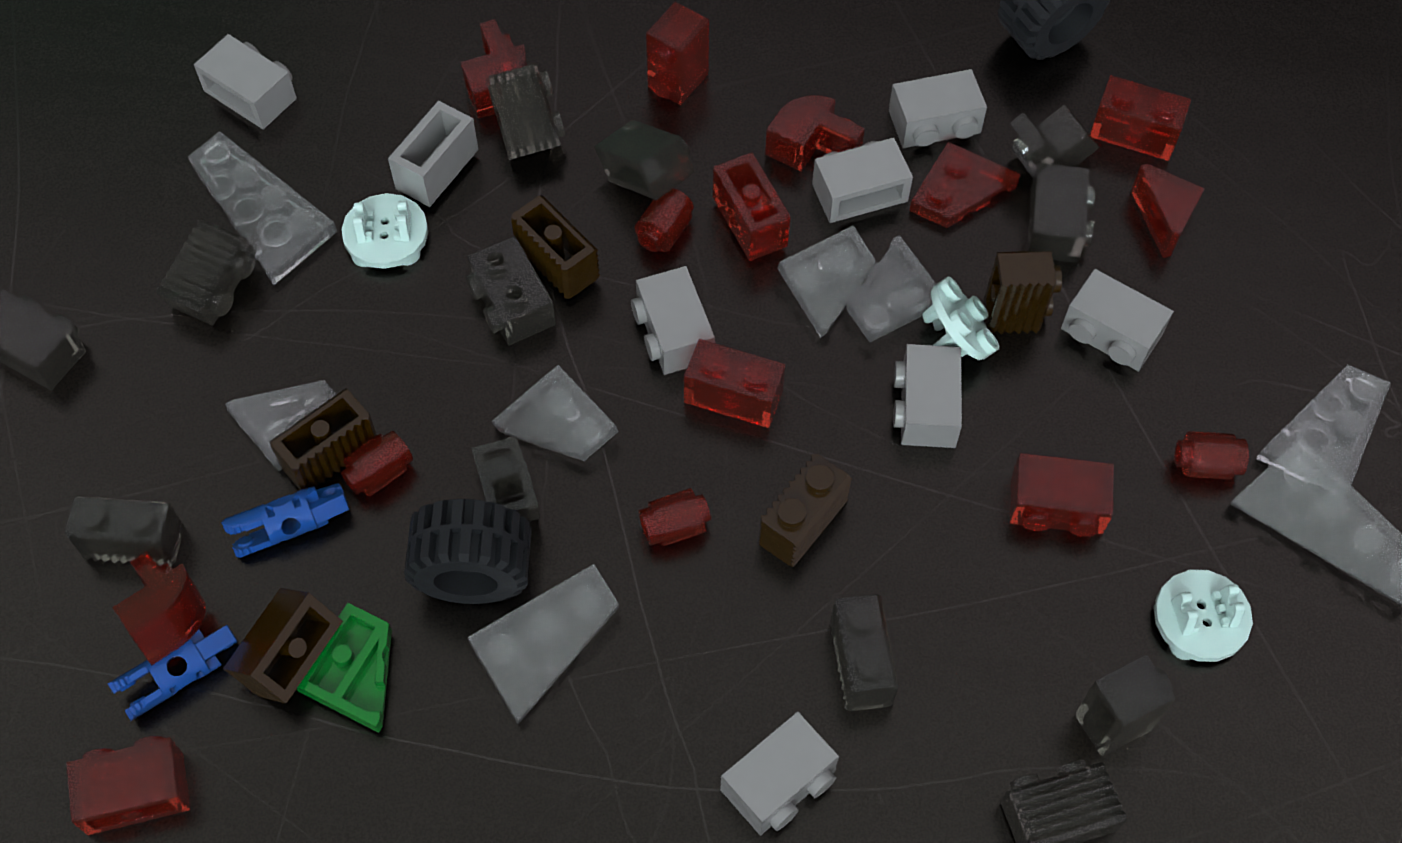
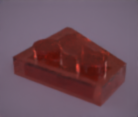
M948 142L913 197L909 211L948 228L962 220L968 212L978 211L988 205L991 197L1005 189L1009 192L1016 189L1021 174Z

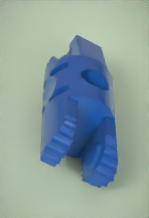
M339 483L317 490L313 486L227 517L221 523L225 532L230 535H236L237 533L264 525L265 528L252 532L247 536L244 535V537L235 541L232 548L236 557L241 558L276 545L284 540L305 534V532L318 529L328 524V519L349 510V505Z
M228 625L207 637H204L200 629H197L166 650L148 658L107 684L115 694L136 684L137 680L150 673L160 689L130 704L125 713L130 721L175 695L188 684L220 667L221 663L216 655L236 644L238 640ZM175 658H182L187 663L186 671L180 676H173L168 671L170 661Z

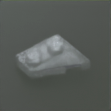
M851 226L780 261L778 270L815 330L822 337L829 331L873 268L876 260L855 227Z
M899 235L891 241L889 250L879 263L876 262L869 271L865 283L858 286L849 298L847 312L868 341L872 342L922 317V314L933 304L931 290L936 283Z
M559 365L492 420L496 429L501 433L582 461L587 460L619 432L608 416Z
M324 380L230 400L225 406L235 421L276 469L280 471L282 468L276 460L277 458L270 447L269 441L337 394Z

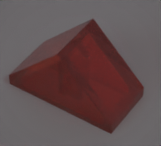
M1150 164L1140 166L1131 192L1162 258H1166L1172 255L1194 214L1204 188Z

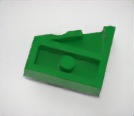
M347 602L338 616L343 622L299 684L297 691L379 733L383 727L392 629L388 622Z

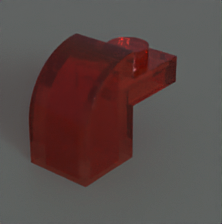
M495 19L480 23L485 55L461 62L465 89L478 119L515 106L524 97L529 85L524 44L513 47L509 34H501Z
M817 95L803 96L790 101L782 107L768 126L765 155L802 171L816 149L830 153L842 152L862 146L865 128L856 125L850 119L835 115L836 100Z
M146 551L130 561L145 587L112 608L152 666L184 645L198 631L206 614V604L183 564L174 569L167 562L158 566Z

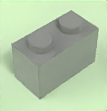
M229 34L194 64L204 92L263 130L297 99L292 84L293 77L286 66L279 61H270L262 56L251 43H242Z
M972 69L893 84L889 104V113L902 148L928 146L938 141L954 138L964 139L974 134H979L982 131L987 105Z
M438 100L388 158L395 189L431 207L479 150L473 118Z
M890 138L879 142L870 141L857 148L842 152H830L823 157L816 158L812 185L829 223L908 202L913 176L895 139Z
M680 267L636 280L637 298L631 299L632 311L637 324L644 323L648 334L644 335L648 355L651 361L659 360L663 374L666 375L714 361L715 336L687 267Z
M1094 269L1069 305L1061 329L1070 333L1075 340L1085 344L1088 343L1108 354L1115 362L1127 365L1139 372L1162 337L1174 311Z
M907 344L903 361H895L894 388H902L901 400H895L893 427L901 428V445L956 448L962 428L961 347Z
M796 712L721 775L720 790L761 836L771 826L778 831L787 825L799 811L796 805L809 793L814 798H817L834 783L837 777L833 773L836 770L839 756L803 716Z

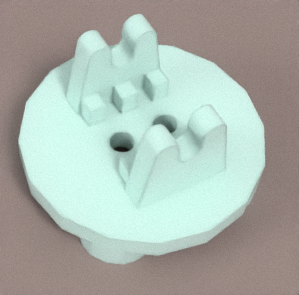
M389 193L369 196L359 203H354V207L345 216L341 229L345 248L356 265L382 269L401 265L408 266L417 262L429 232L425 213L416 202L403 195Z
M949 276L933 286L931 290L933 304L922 314L925 323L933 322L936 331L944 328L946 334L933 346L961 347V357L968 354L977 360L985 359L999 350L997 339L987 329L983 321L988 318V312L980 299L976 296L968 299L962 293L955 280Z
M1187 570L1174 575L1160 589L1155 599L1154 613L1156 626L1164 641L1169 644L1171 652L1177 658L1217 662L1233 656L1249 638L1253 625L1251 606L1238 585L1225 576L1209 570ZM1197 604H1201L1204 609L1198 608ZM1203 621L1207 622L1210 627H1206Z

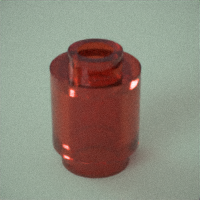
M673 188L666 189L664 193L656 195L635 224L638 241L644 248L652 252L670 251L692 220L691 213L694 206L689 197Z
M390 431L385 436L379 433L343 459L346 469L341 471V475L355 494L358 495L363 491L371 497L406 472V465L413 461V456L403 440L394 431Z
M1188 431L1184 439L1178 440L1176 443L1175 464L1176 467L1182 468L1185 477L1232 479L1235 475H1244L1247 470L1249 460L1247 441L1236 438L1232 433Z
M691 488L648 502V507L638 510L641 526L650 546L660 543L664 547L705 533V522L711 521L705 497L703 494L695 496Z

